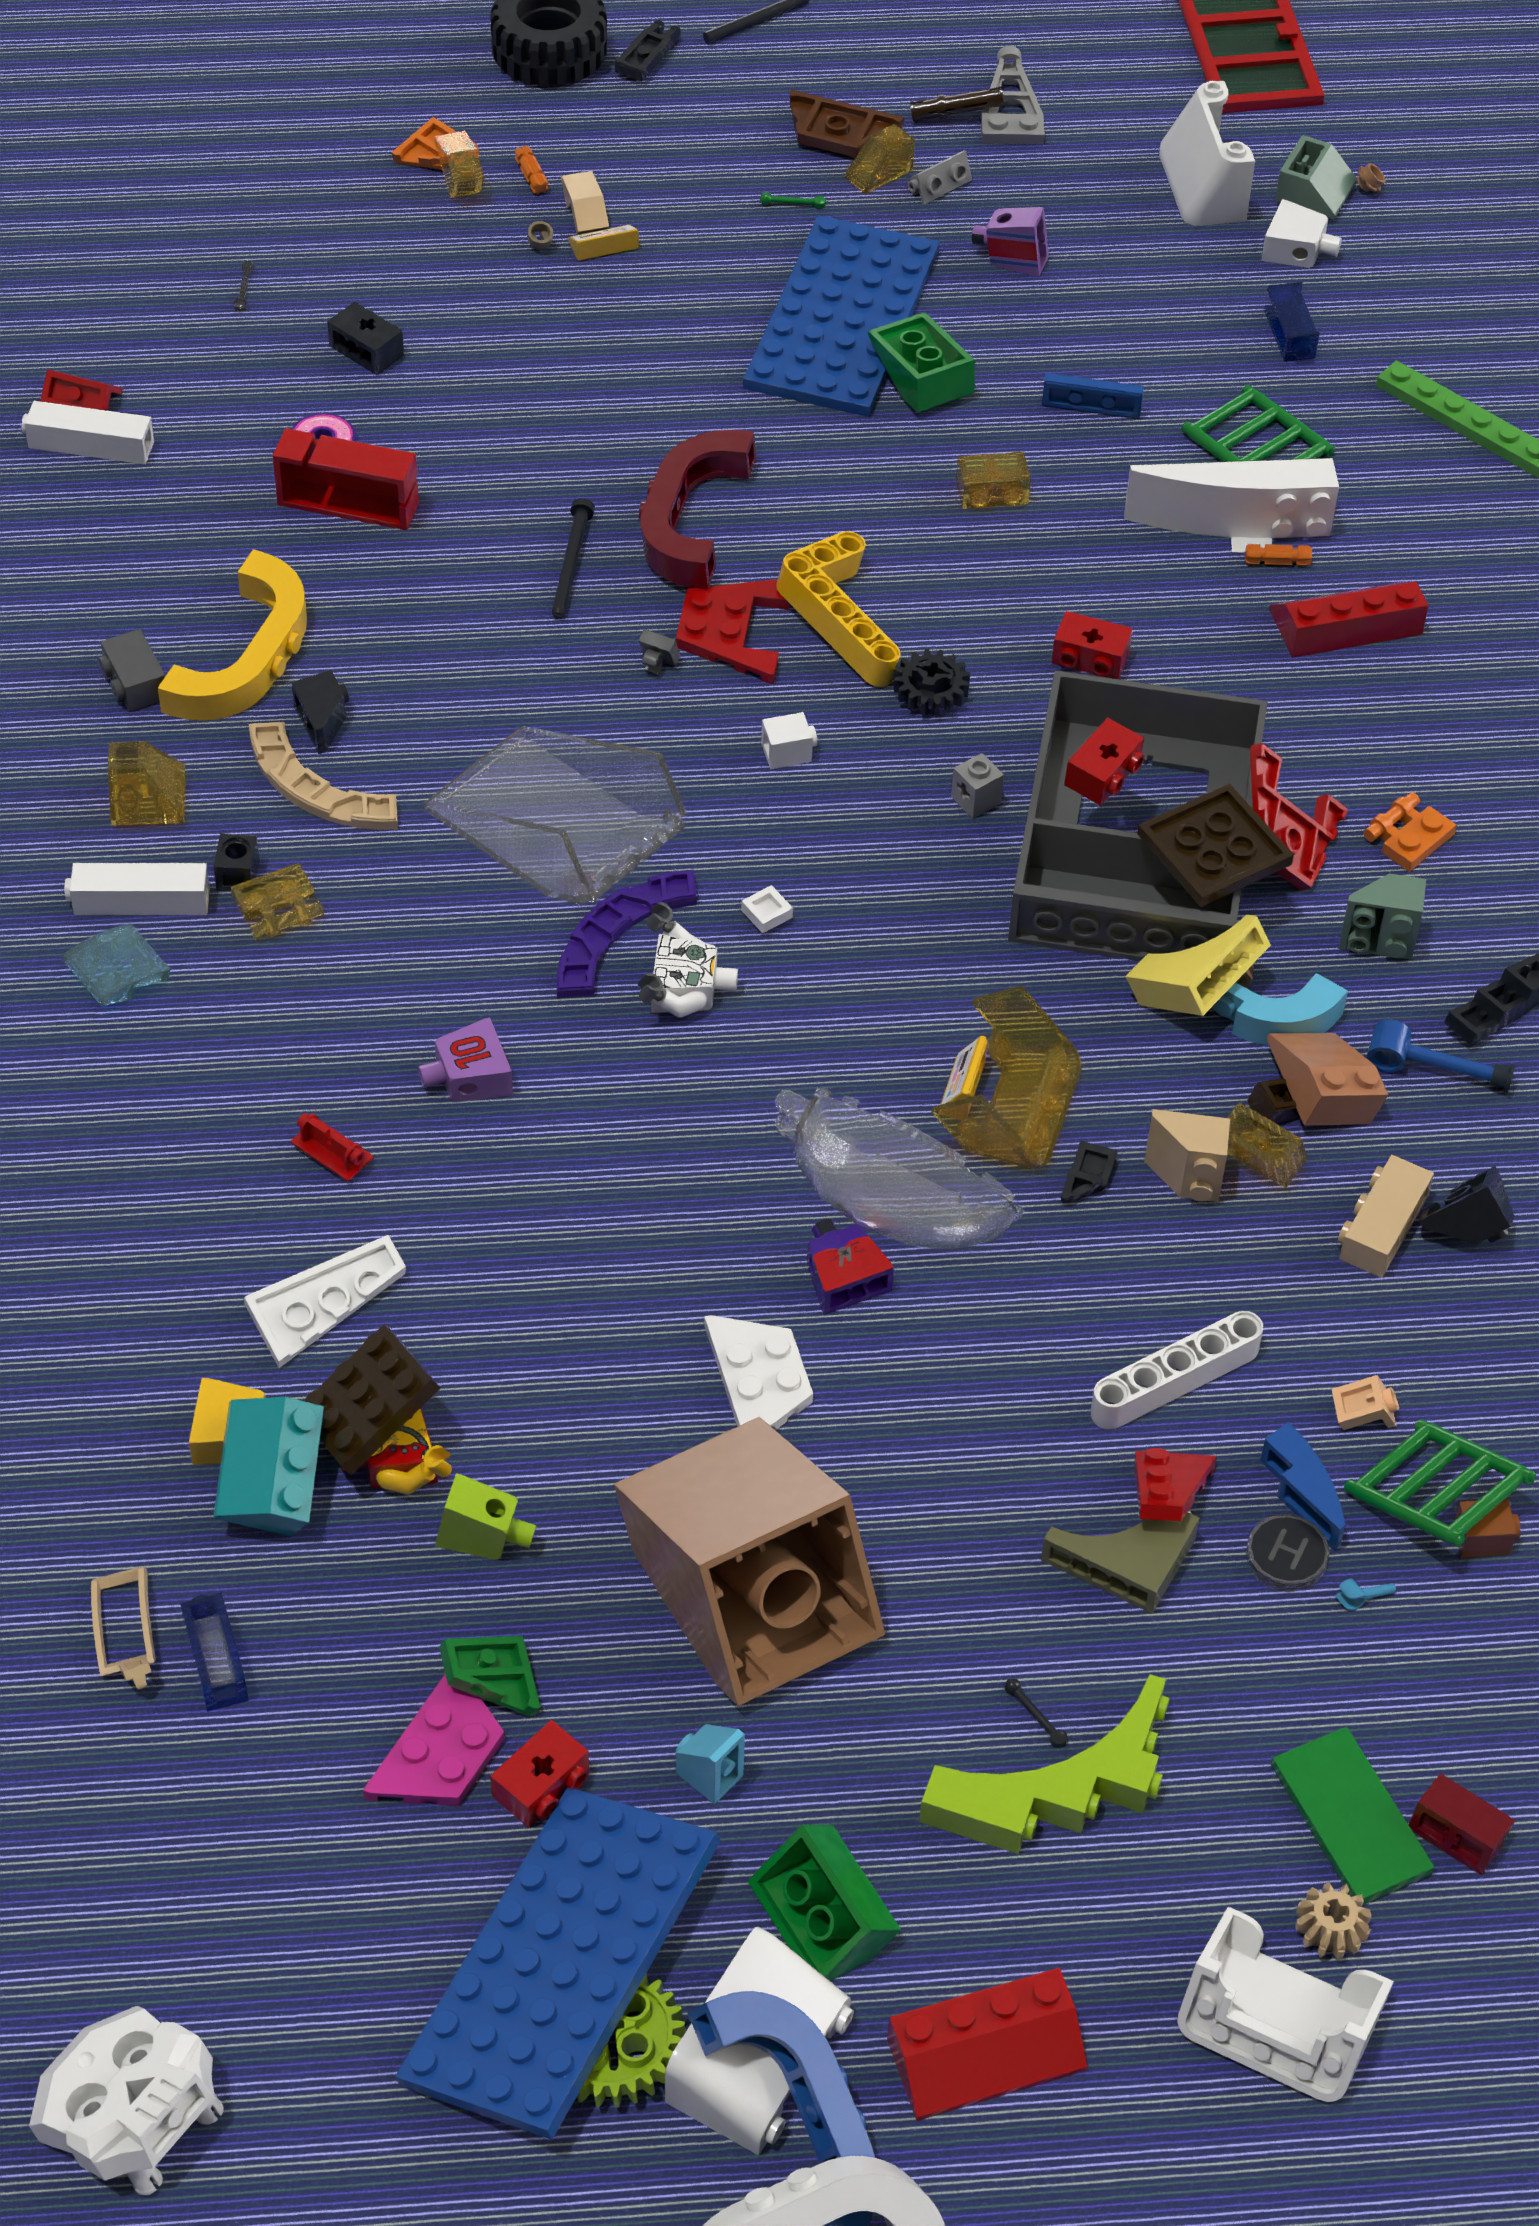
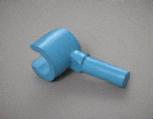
M1350 1578L1340 1584L1339 1588L1342 1592L1337 1593L1335 1597L1347 1610L1355 1611L1366 1600L1395 1593L1396 1587L1394 1583L1361 1589L1353 1578Z

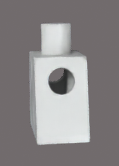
M1282 199L1265 235L1261 261L1311 268L1314 266L1319 253L1337 257L1342 238L1326 234L1328 224L1326 215Z

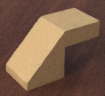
M588 171L561 176L566 206L572 209L576 234L608 229L609 223L603 194L593 172Z

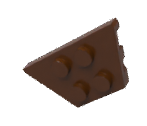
M795 90L790 91L789 103L797 143L840 153L845 156L858 157L903 128L904 117Z

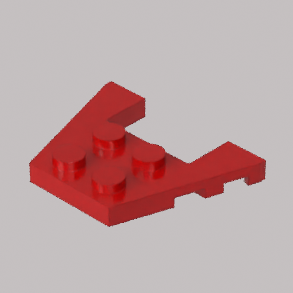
M778 579L709 586L708 589H687L676 634L678 648L712 662L720 659L733 664L735 671L743 674L751 671L761 675V681L774 684L779 652L744 647L753 606L790 609V603L777 590L776 584Z
M1263 743L1252 745L1250 747L1253 810L1294 854L1292 865L1276 873L1299 890L1312 888L1327 856L1324 850L1328 842L1335 840L1338 834V830L1335 827L1338 821L1345 819L1348 809L1331 795H1322L1317 797L1314 818L1312 819L1277 792L1282 758Z

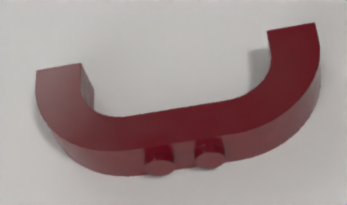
M718 430L691 437L675 446L664 457L655 479H650L648 497L646 501L641 502L639 508L643 550L649 566L664 579L686 587L709 588L716 569L714 540L685 537L675 532L687 497L697 484L715 477L749 479L756 460L754 431Z

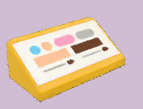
M624 225L568 237V241L577 260L581 261L639 248V232L637 228L631 225Z
M980 1036L958 1053L939 1108L941 1112L961 1117L968 1115L986 1062L987 1037Z

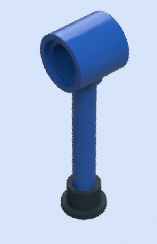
M1386 1019L1375 1025L1367 1059L1376 1066L1377 1070L1387 1073L1397 1072L1403 1068L1405 1059H1410L1490 1081L1489 1085L1504 1089L1503 1093H1508L1515 1069L1514 1064L1507 1067L1495 1063L1493 1067L1410 1044L1411 1030L1404 1023L1397 1020Z

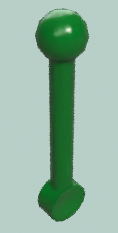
M765 192L760 197V201L764 205L775 202L813 205L817 209H823L826 206V199L823 196L809 199L772 196L770 193Z

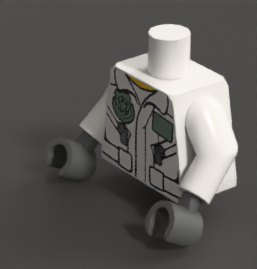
M658 902L651 908L652 915L647 918V927L652 931L664 930L663 934H659L654 973H646L638 982V986L642 988L639 992V998L644 1003L651 1002V1012H669L676 1017L682 1018L697 1011L711 1009L715 989L737 990L738 969L717 967V948L714 945L706 944L691 935L676 921L670 922L673 913L667 904Z

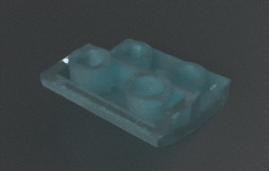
M131 923L94 935L65 952L62 957L65 964L101 1006L133 999L136 987L167 981L171 970Z

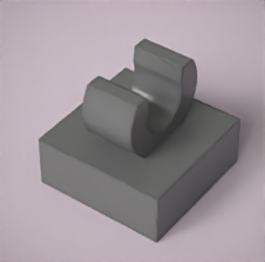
M646 629L643 630L638 641L643 653L642 664L646 665L645 672L658 676L663 663L675 667L681 656L676 640Z

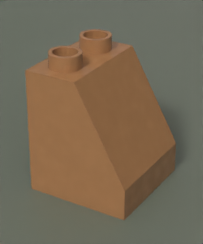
M757 1417L614 1483L634 1555L715 1684L737 1706L885 1635L850 1494L762 1418Z

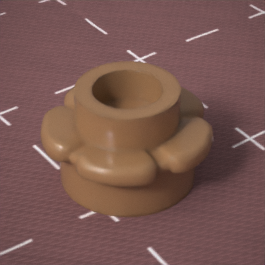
M1368 163L1365 167H1359L1357 182L1360 187L1366 192H1379L1381 185L1386 182L1381 170L1373 163Z

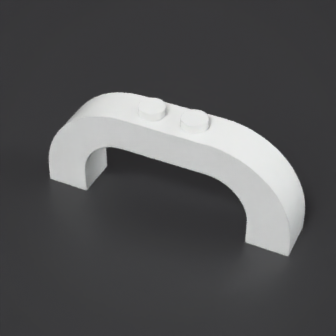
M847 2156L828 2160L812 2168L798 2169L780 2183L769 2188L755 2189L749 2192L745 2199L721 2210L702 2226H823L846 2214L857 2211H870L883 2215L887 2226H945L935 2204L904 2171L891 2163L877 2158Z

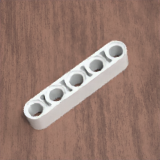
M1249 1311L1236 1312L1097 1382L1093 1392L1091 1418L1093 1422L1103 1429L1112 1430L1119 1428L1252 1361L1259 1352L1263 1333L1261 1319Z

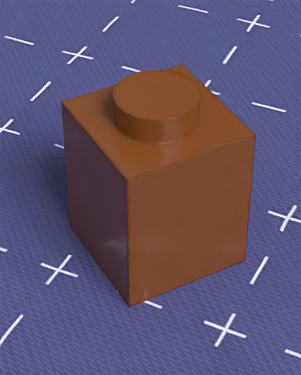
M1509 1499L1503 1500L1464 1534L1465 1540L1459 1546L1461 1558L1510 1556L1514 1540L1520 1537V1521L1517 1514H1512ZM1460 1501L1454 1520L1476 1501Z

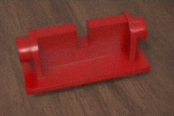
M303 1113L299 1117L297 1126L300 1127V1132L290 1143L345 1181L349 1182L374 1159V1156L364 1150L360 1144L352 1142L319 1120L317 1115Z

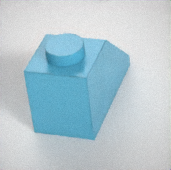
M705 1724L695 1735L692 1733L686 1735L676 1749V1774L715 1805L743 1777L745 1734L736 1728Z

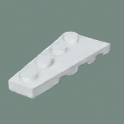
M386 1235L244 1297V1304L278 1368H280L402 1277L406 1272V1266L389 1235Z

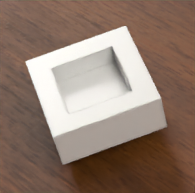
M772 885L741 902V911L762 933L793 918V908Z

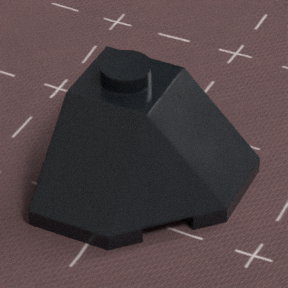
M1494 1166L1460 1183L1443 1200L1445 1205L1441 1207L1438 1202L1433 1203L1423 1210L1419 1219V1223L1424 1229L1478 1244L1486 1239L1489 1243H1492L1506 1236L1510 1232L1508 1228L1512 1225L1514 1213L1499 1171Z

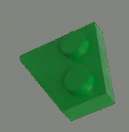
M523 1636L444 1639L439 1646L449 1686L529 1717L536 1716L541 1709Z

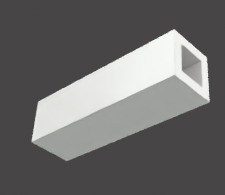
M33 401L29 413H25L22 418V433L26 434L28 448L146 464L154 444L152 421L149 416Z
M73 863L72 876L65 879V899L72 901L74 915H207L210 885L207 863Z

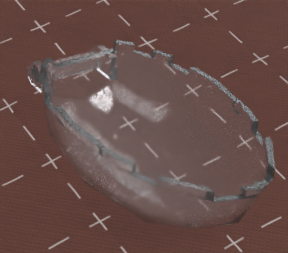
M820 1087L816 1089L811 1100L790 1090H784L776 1096L775 1106L779 1111V1115L776 1118V1129L781 1135L792 1140L797 1165L823 1200L863 1229L916 1247L956 1250L996 1240L1024 1212L1023 1207L1018 1204L1016 1207L1013 1205L1012 1201L1015 1195L993 1176L983 1172L982 1176L979 1177L964 1167L967 1160L965 1157L882 1110L876 1117L857 1108L860 1100L845 1095L842 1101L829 1097L831 1091Z

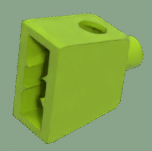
M456 1473L444 1507L435 1546L497 1560L501 1558L505 1542L529 1549L537 1525L513 1518L518 1502L515 1496Z

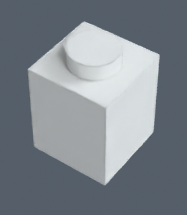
M804 712L762 720L761 744L770 769L812 762V747L817 746V735L814 726H808Z

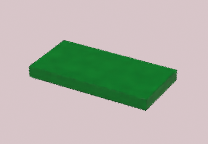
M1347 1726L1272 1758L1271 1766L1341 1882L1343 1885L1347 1884L1349 1888L1348 1893L1351 1897L1362 1894L1364 1905L1433 1874L1435 1868Z

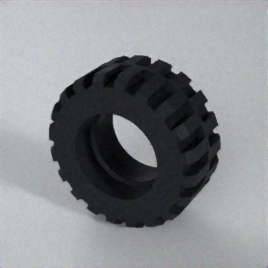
M496 0L491 8L493 58L505 73L507 72L515 80L522 79L524 84L532 85L535 83L539 84L540 87H549V85L561 87L566 86L568 82L573 84L580 82L584 76L588 78L601 66L604 57L607 55V10L604 8L602 0Z

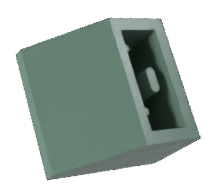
M1302 135L1280 170L1275 201L1281 203L1282 199L1288 200L1324 214L1327 218L1334 220L1355 186L1357 178L1332 144Z
M1389 873L1349 895L1338 949L1412 960L1423 914L1426 879Z

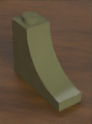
M1188 1511L1182 1522L1145 1519L1127 1530L1098 1536L1073 1534L1051 1526L1044 1537L1041 1561L1153 1614L1196 1540L1200 1518Z

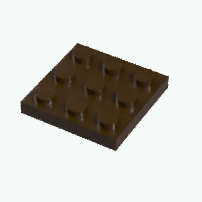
M1230 783L1138 824L1137 835L1200 907L1278 872L1293 863L1294 854Z
M384 1323L375 1333L366 1338L363 1345L354 1354L338 1365L334 1373L318 1389L312 1391L306 1397L305 1402L324 1406L320 1439L341 1467L352 1475L440 1389V1386L397 1335Z

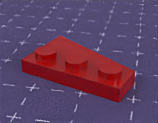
M1161 1448L1135 1451L1134 1472L1139 1518L1182 1522L1195 1502L1196 1492L1203 1490L1206 1485V1477L1212 1476L1214 1473L1216 1456L1169 1453Z

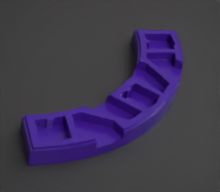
M694 869L674 871L649 877L648 882L630 889L626 886L596 905L570 935V941L564 953L561 954L557 971V999L594 997L596 973L606 951L626 930L652 915L651 908L658 902L667 904L671 909L696 906L697 895Z

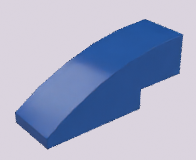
M1287 1422L1265 1438L1260 1461L1280 1479L1277 1497L1299 1518L1315 1526L1324 1537L1325 1543L1335 1551L1341 1545L1346 1525L1341 1503L1333 1482L1321 1460L1303 1436Z

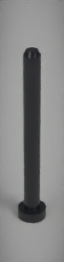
M585 498L575 499L570 509L574 519L552 608V614L556 619H561L565 616L586 523L593 518L595 505Z

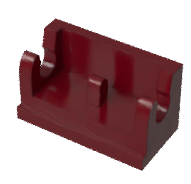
M1440 1773L1418 1801L1409 1822V1827L1423 1839L1475 1872L1483 1875L1504 1845L1505 1841L1503 1839L1513 1827L1515 1819Z

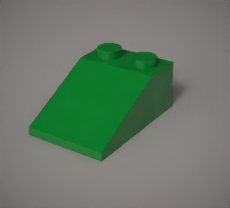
M926 312L868 331V337L898 392L917 413L975 393V359Z

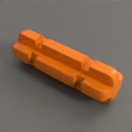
M526 145L522 148L517 147L515 149V160L530 184L532 192L537 195L541 192L546 193L548 190V180L543 174L531 148Z
M1247 544L1244 557L1247 564L1259 565L1260 561H1264V565L1292 566V562H1296V566H1309L1312 561V548L1309 545H1297V548H1293V545L1265 544V548H1260V544Z

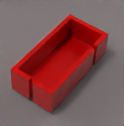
M285 428L272 455L277 505L408 530L419 505L418 481H416V453L325 435L315 439L314 433Z

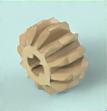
M1329 1881L1323 1885L1322 1892L1312 1887L1307 1892L1306 1900H1302L1298 1904L1296 1913L1299 1918L1295 1925L1296 1932L1305 1934L1303 1939L1304 1948L1313 1945L1319 1947V1958L1325 1956L1327 1950L1332 1951L1338 1961L1343 1958L1345 1950L1355 1955L1360 1949L1361 1942H1365L1369 1937L1371 1931L1368 1925L1371 1919L1370 1909L1362 1907L1364 1901L1362 1894L1352 1897L1348 1895L1349 1888L1347 1884L1342 1886L1340 1891H1335Z

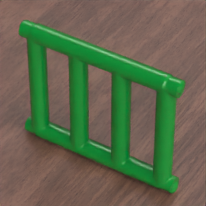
M1249 384L1242 389V394L1195 423L1192 424L1187 421L1181 427L1182 432L1188 435L1189 438L1222 462L1262 461L1299 437L1312 447L1291 460L1318 459L1322 455L1330 457L1336 450L1326 439ZM1251 403L1264 411L1217 441L1205 433V431ZM1275 420L1288 428L1242 458L1228 450Z
M1420 1419L1415 1425V1432L1357 1481L1353 1479L1347 1480L1344 1485V1491L1446 1543L1459 1547L1465 1540L1464 1534L1523 1483L1531 1485L1536 1479V1473L1509 1458L1438 1425ZM1429 1440L1444 1446L1388 1495L1374 1489L1376 1485ZM1460 1454L1474 1460L1469 1467L1420 1509L1417 1510L1404 1504L1406 1500ZM1491 1469L1506 1475L1450 1525L1435 1519L1438 1514Z

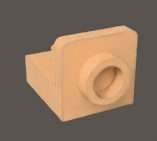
M1378 1375L1332 1389L1338 1423L1343 1430L1382 1419L1388 1428L1396 1426L1394 1412L1399 1410V1405L1392 1387L1386 1389Z

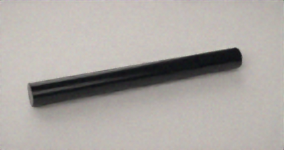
M781 0L704 32V41L710 44L807 4L809 0Z

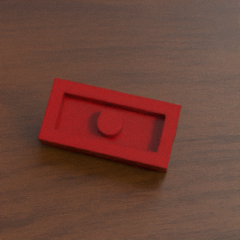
M47 369L40 402L108 411L111 393L122 394L123 388Z

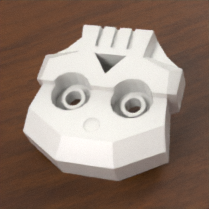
M139 2006L132 2007L84 2027L40 2076L29 2127L40 2143L72 2153L81 2167L106 2181L126 2174L138 2194H152L157 2189L150 2181V2177L153 2178L158 2186H161L163 2180L162 2174L156 2168V2165L195 2120L203 2125L216 2122L218 2119L211 2110L212 2106L218 2115L221 2116L223 2113V2104L217 2098L213 2089V2057L198 2035L175 2022L160 2023L144 2008Z

